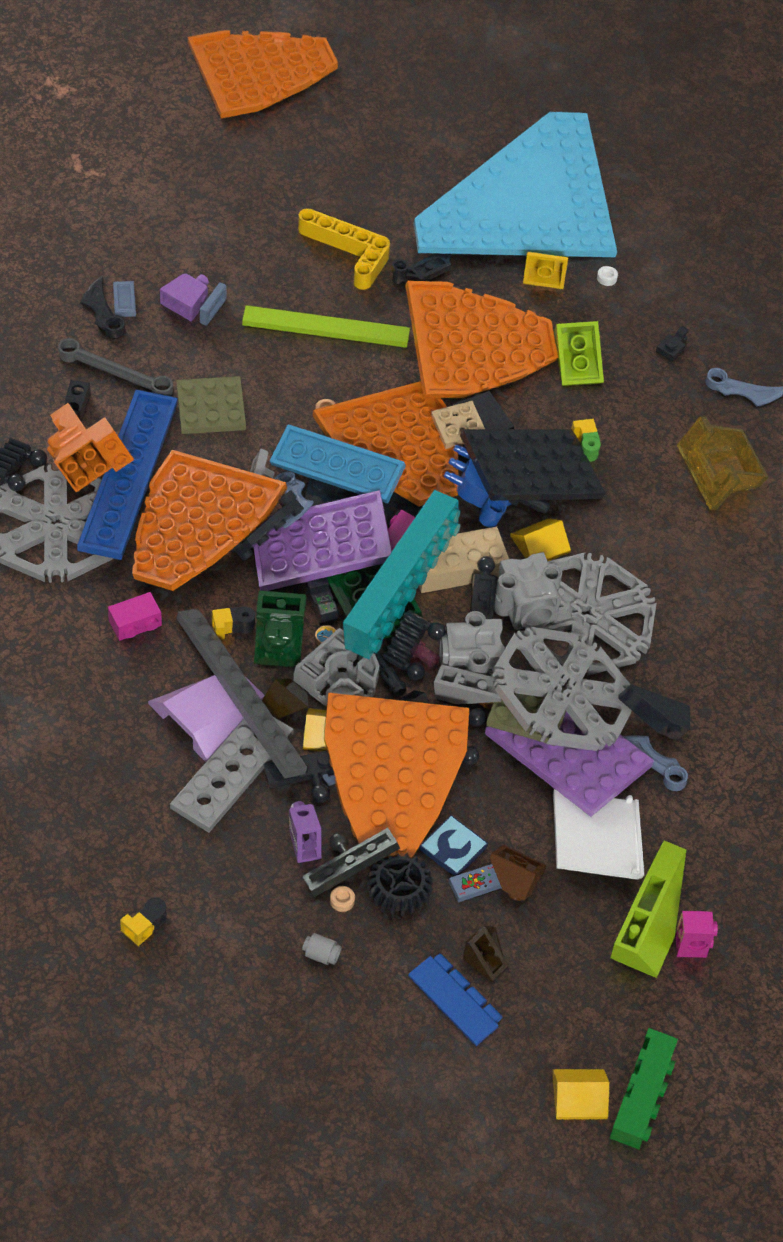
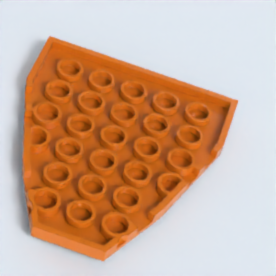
M230 30L188 37V45L221 118L260 111L310 87L338 69V61L327 39L324 37L302 35V38L291 37V33L260 32L258 35L248 34V31H242V35L230 34Z
M407 281L405 286L424 398H465L520 380L557 360L558 354L551 320L537 316L529 310L524 312L515 308L516 304L488 294L480 296L472 293V289L465 288V290L453 287L454 284L450 282Z
M421 381L313 410V418L326 437L404 461L406 467L394 492L418 507L426 503L434 490L450 497L458 496L457 485L444 478L446 471L458 475V469L448 463L450 458L457 460L458 453L453 450L454 447L445 449L431 417L432 411L446 408L447 406L441 398H424Z
M172 450L149 484V497L145 499L146 508L144 513L141 514L135 541L137 546L136 551H134L135 563L132 571L134 579L174 591L215 564L264 523L287 490L286 482Z
M328 693L324 742L328 749L329 761L333 768L342 810L345 816H347L351 824V831L359 844L389 828L399 844L400 849L397 851L400 856L404 857L408 852L409 858L412 859L417 849L438 819L466 755L469 708ZM397 851L391 853L390 855L392 857H395V853H397Z

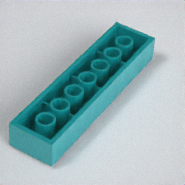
M436 490L432 492L344 620L345 649L367 659H370L374 652L377 653L385 635H390L394 622L397 618L400 619L408 601L412 602L416 589L419 585L422 586L425 583L427 573L430 569L435 568L439 555L447 550L452 536L458 534L460 529V510H458L457 499Z

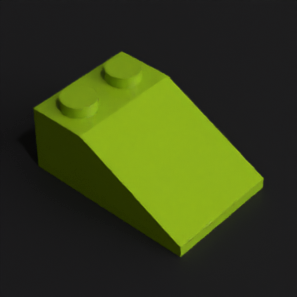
M598 321L556 324L554 337L562 386L604 383Z

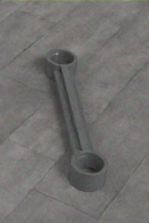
M65 338L58 344L59 357L64 362L79 360L152 390V393L170 397L173 395V381L167 376L153 378L81 349L79 342L73 338ZM67 348L75 349L73 352L63 351ZM159 386L168 387L166 390H158L156 388Z

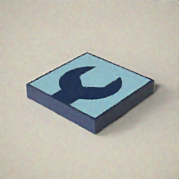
M450 815L420 845L419 850L450 874L457 876L488 847V842Z

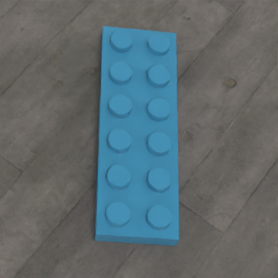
M289 424L269 461L273 466L361 495L380 490L382 501L385 503L389 502L406 467L404 461Z

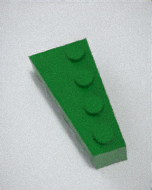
M648 1028L610 1139L638 1150L642 1141L648 1142L653 1128L648 1126L650 1118L656 1120L660 1105L656 1104L658 1096L664 1097L668 1085L667 1082H664L665 1075L671 1076L676 1063L671 1058L678 1038Z

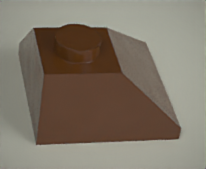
M502 845L490 855L491 863L502 890L507 892L510 898L517 901H525L530 897L547 866L505 845Z

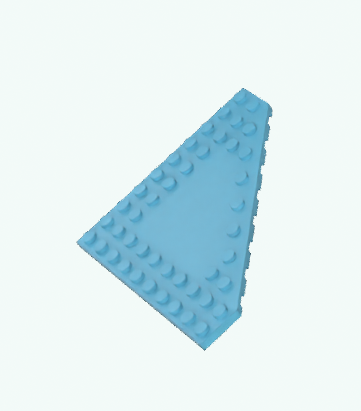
M547 113L415 217L414 230L418 253L527 255V252L554 256L616 257L617 248L587 113Z

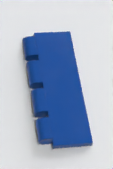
M441 953L434 959L431 956L411 971L408 977L477 1046L499 1028L497 1023L503 1016L491 1004L482 1009L487 1000L473 986L465 991L470 982L457 969L448 974L453 965Z

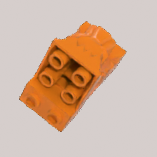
M69 403L50 415L58 431L48 439L49 447L47 451L55 459L54 463L75 492H78L111 468L117 472L134 460L105 417L86 429Z

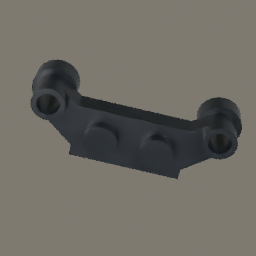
M435 253L411 266L405 260L397 259L392 263V281L396 284H402L407 281H429L451 270L452 264L450 259L452 254Z
M292 490L287 492L278 501L283 508L278 510L246 540L243 539L231 549L233 553L236 552L243 562L254 554L251 550L257 544L259 547L270 538L268 534L275 529L277 532L286 524L285 519L291 514L296 517L305 509L296 499L297 496Z

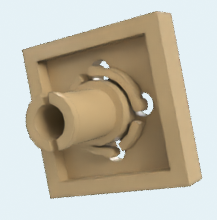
M473 401L442 408L431 413L445 449L455 447V445H464L460 437L463 429H485Z

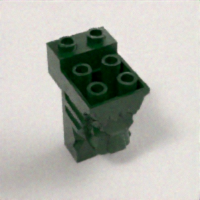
M259 591L254 664L296 667L301 662L306 595Z

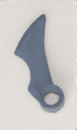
M720 368L710 369L705 379V383L710 389L720 391L724 395L737 394L745 396L756 407L768 404L783 396V387H766L728 378L727 373ZM711 377H719L722 381L715 382Z
M293 472L280 473L275 479L287 482V490L284 495L292 490L297 496L298 502L305 509L296 517L292 514L285 519L286 524L283 526L284 529L301 518L314 503L301 495L305 483L296 479Z
M623 736L654 760L651 768L664 776L663 783L667 789L681 791L685 788L688 780L687 771L679 765L675 758L665 757L656 752L650 744L649 736ZM678 775L682 780L674 782L669 776Z

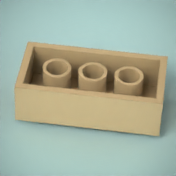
M486 528L458 533L456 536H452L447 550L439 555L435 568L430 569L427 573L425 583L422 586L419 585L421 593L472 584L473 575L475 573L481 574L477 563L483 556H489L495 561V569L490 575L499 578L500 561L508 560L509 558L498 528Z

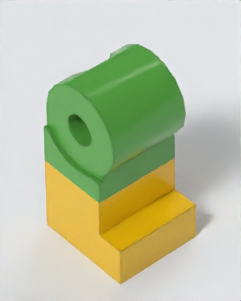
M594 419L573 421L571 429L576 434L584 454L589 462L595 461L599 456L601 442Z

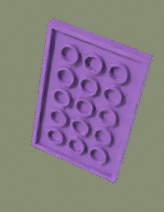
M380 490L312 506L301 518L284 529L282 527L277 532L275 529L268 534L270 538L260 547L258 544L254 546L258 582L261 591H270L383 564L392 552Z
M566 712L560 731L585 736ZM489 726L485 731V735L590 817L650 769L654 762L652 758L621 735L610 747L606 743L602 750L592 751L557 745L553 746Z

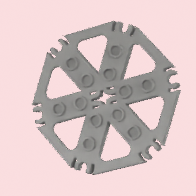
M44 465L22 475L25 479V484L35 479L44 481V505L17 494L16 491H12L8 487L7 483L0 486V513L27 523L8 533H0L1 564L45 582V575L47 574L50 583L54 575H59L61 582H64L65 574H67V581H70L113 559L94 554L78 563H70L68 561L67 540L78 544L102 479L97 478L89 483L95 487L93 492L68 504L67 479L60 470L53 471L51 465L47 466V472H45ZM57 520L60 521V523H56L55 525L52 524V522H56ZM44 542V562L42 564L36 565L16 556Z
M585 553L548 561V564H555L562 571L576 568L581 572L578 593L562 581L560 582L559 595L561 601L557 619L538 628L556 631L571 629V633L581 634L578 641L584 636L587 637L585 643L588 646H592L594 634L619 651L620 656L611 659L617 668L639 661L641 654L638 650L646 654L650 648L657 604L655 603V597L646 598L650 596L651 592L648 585L608 557H606V563L604 564L603 555H600L598 561L591 559L592 553L587 555L586 560L584 559ZM606 575L614 576L630 588L627 591L600 597L603 577ZM582 611H583V612L589 611L590 614L582 615ZM633 613L642 614L644 616L642 635L638 636L614 618ZM569 644L568 652L564 656L557 655L552 650L550 651L561 666H563L572 649ZM592 661L588 668L587 676L607 670L601 662L596 663Z
M526 628L523 635L520 631H517L516 634L514 633L492 670V677L499 678L495 680L493 687H495V692L525 732L531 726L529 735L532 736L535 731L541 733V742L545 741L548 736L549 740L546 744L592 751L602 750L606 743L609 747L614 744L632 712L631 709L618 699V695L630 684L601 646L595 651L597 643L594 642L592 646L586 645L585 640L587 637L584 636L578 641L581 634L543 628ZM543 639L566 641L571 645L572 650L563 666H561L544 644ZM516 649L522 652L536 672L515 669L509 664V660ZM598 660L605 666V669L614 678L615 682L607 683L583 679L591 662ZM567 683L566 690L561 693L562 686ZM514 693L545 698L536 713H529ZM591 704L618 708L620 714L615 723L609 725L604 722ZM565 710L585 736L563 733L558 729V723Z

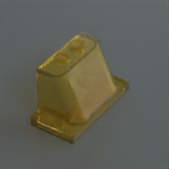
M700 416L677 444L710 510H717L731 493L760 487L768 479V475L743 429L711 425L707 417Z

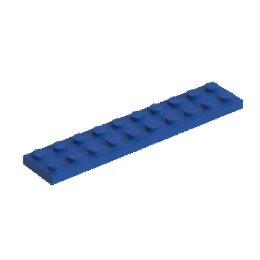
M141 390L135 391L118 436L134 460L117 472L111 468L104 473L77 544V551L122 560L176 410L178 398Z

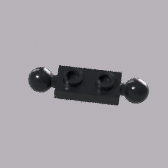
M483 556L477 563L481 574L475 573L473 575L470 612L478 611L483 613L486 619H493L497 576H490V573L495 569V561L489 556Z

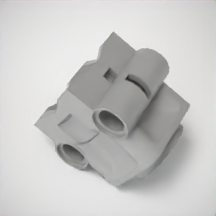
M544 552L532 554L526 559L500 561L494 611L500 616H509L515 630L531 627L538 628L554 622L557 619L561 601L559 595L562 577L561 568L555 564H548Z
M472 611L466 615L465 622L446 623V634L439 640L440 667L443 664L492 677V670L505 650L500 640L503 630L502 619H486L483 613Z

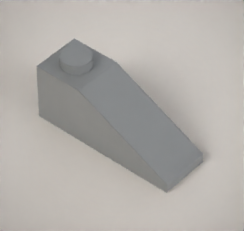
M441 664L434 681L435 699L453 704L501 702V698L495 692V687H493L495 680L499 678Z

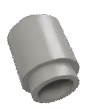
M313 933L312 937L307 936L302 950L306 951L305 957L326 965L329 963L335 965L342 946L338 945L337 941Z

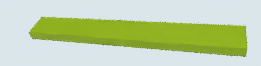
M247 305L245 306L242 320L243 326L406 348L410 334V327Z

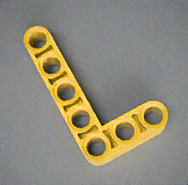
M303 209L299 212V233L360 256L361 258L354 267V286L362 290L371 287L389 259L390 240L382 235L312 209Z

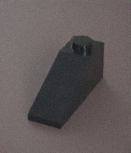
M633 684L629 685L618 695V699L659 734L678 740L691 729L689 705Z

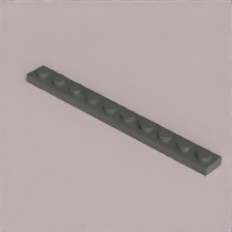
M199 608L179 611L177 620L283 777L289 778L305 774L307 770L306 764Z

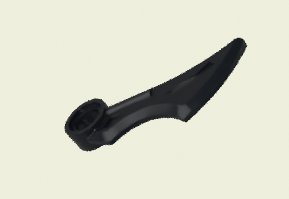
M100 276L85 291L80 304L90 307L95 312L96 319L94 324L103 329L108 337L119 338L125 333V322L123 318L114 316L104 295L103 276ZM112 325H119V326H120V327L117 328V329H111V328H109V327L112 326Z

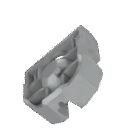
M339 628L296 665L293 681L327 707L328 693L373 697L378 683L380 666L374 653L370 659H367L345 649L344 631ZM356 659H358L359 662H358L357 665L354 667V666H353V662H354ZM338 668H347L346 672H338ZM329 685L330 688L326 691V695L321 696L320 691ZM360 686L368 691L367 695L364 694V690Z

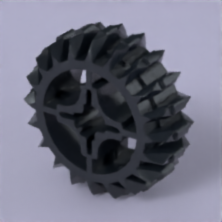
M398 851L395 853V857L389 854L385 857V860L381 859L377 861V864L371 866V871L367 875L368 882L366 886L367 890H369V897L374 899L375 906L381 905L382 912L390 909L391 915L395 911H400L401 916L405 914V911L412 915L415 908L421 910L423 903L427 904L429 901V896L433 890V879L430 877L431 871L430 869H425V861L418 863L417 856L412 859L409 858L408 852L404 857L400 856ZM410 876H413L416 879L419 886L415 885V882L410 879ZM380 881L384 882L385 886L390 889L389 892L383 888Z

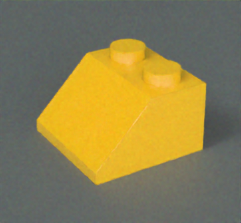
M527 252L523 284L563 289L568 257Z

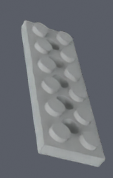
M274 718L289 740L293 735V728ZM245 719L242 720L170 803V809L207 832H210L261 773L264 769V764L272 760L260 741L254 737L255 734ZM250 749L253 753L251 755H243L240 751ZM229 765H236L239 769L230 772L226 768ZM216 781H221L225 784L222 788L212 786ZM201 798H208L211 802L207 805H201L197 801Z

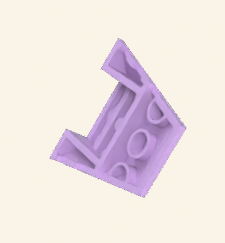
M215 675L148 701V704L163 719L170 715L193 739V750L205 762L244 719ZM247 678L262 700L265 695Z

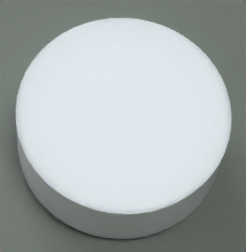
M604 266L598 270L597 280L600 284L611 286L617 282L618 272L615 268Z

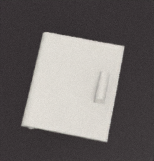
M554 789L556 868L630 879H641L644 877L638 800H633L631 795H628L626 800L613 798L590 817Z

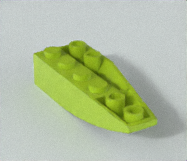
M665 840L663 841L615 941L611 959L657 978L675 938L686 849Z

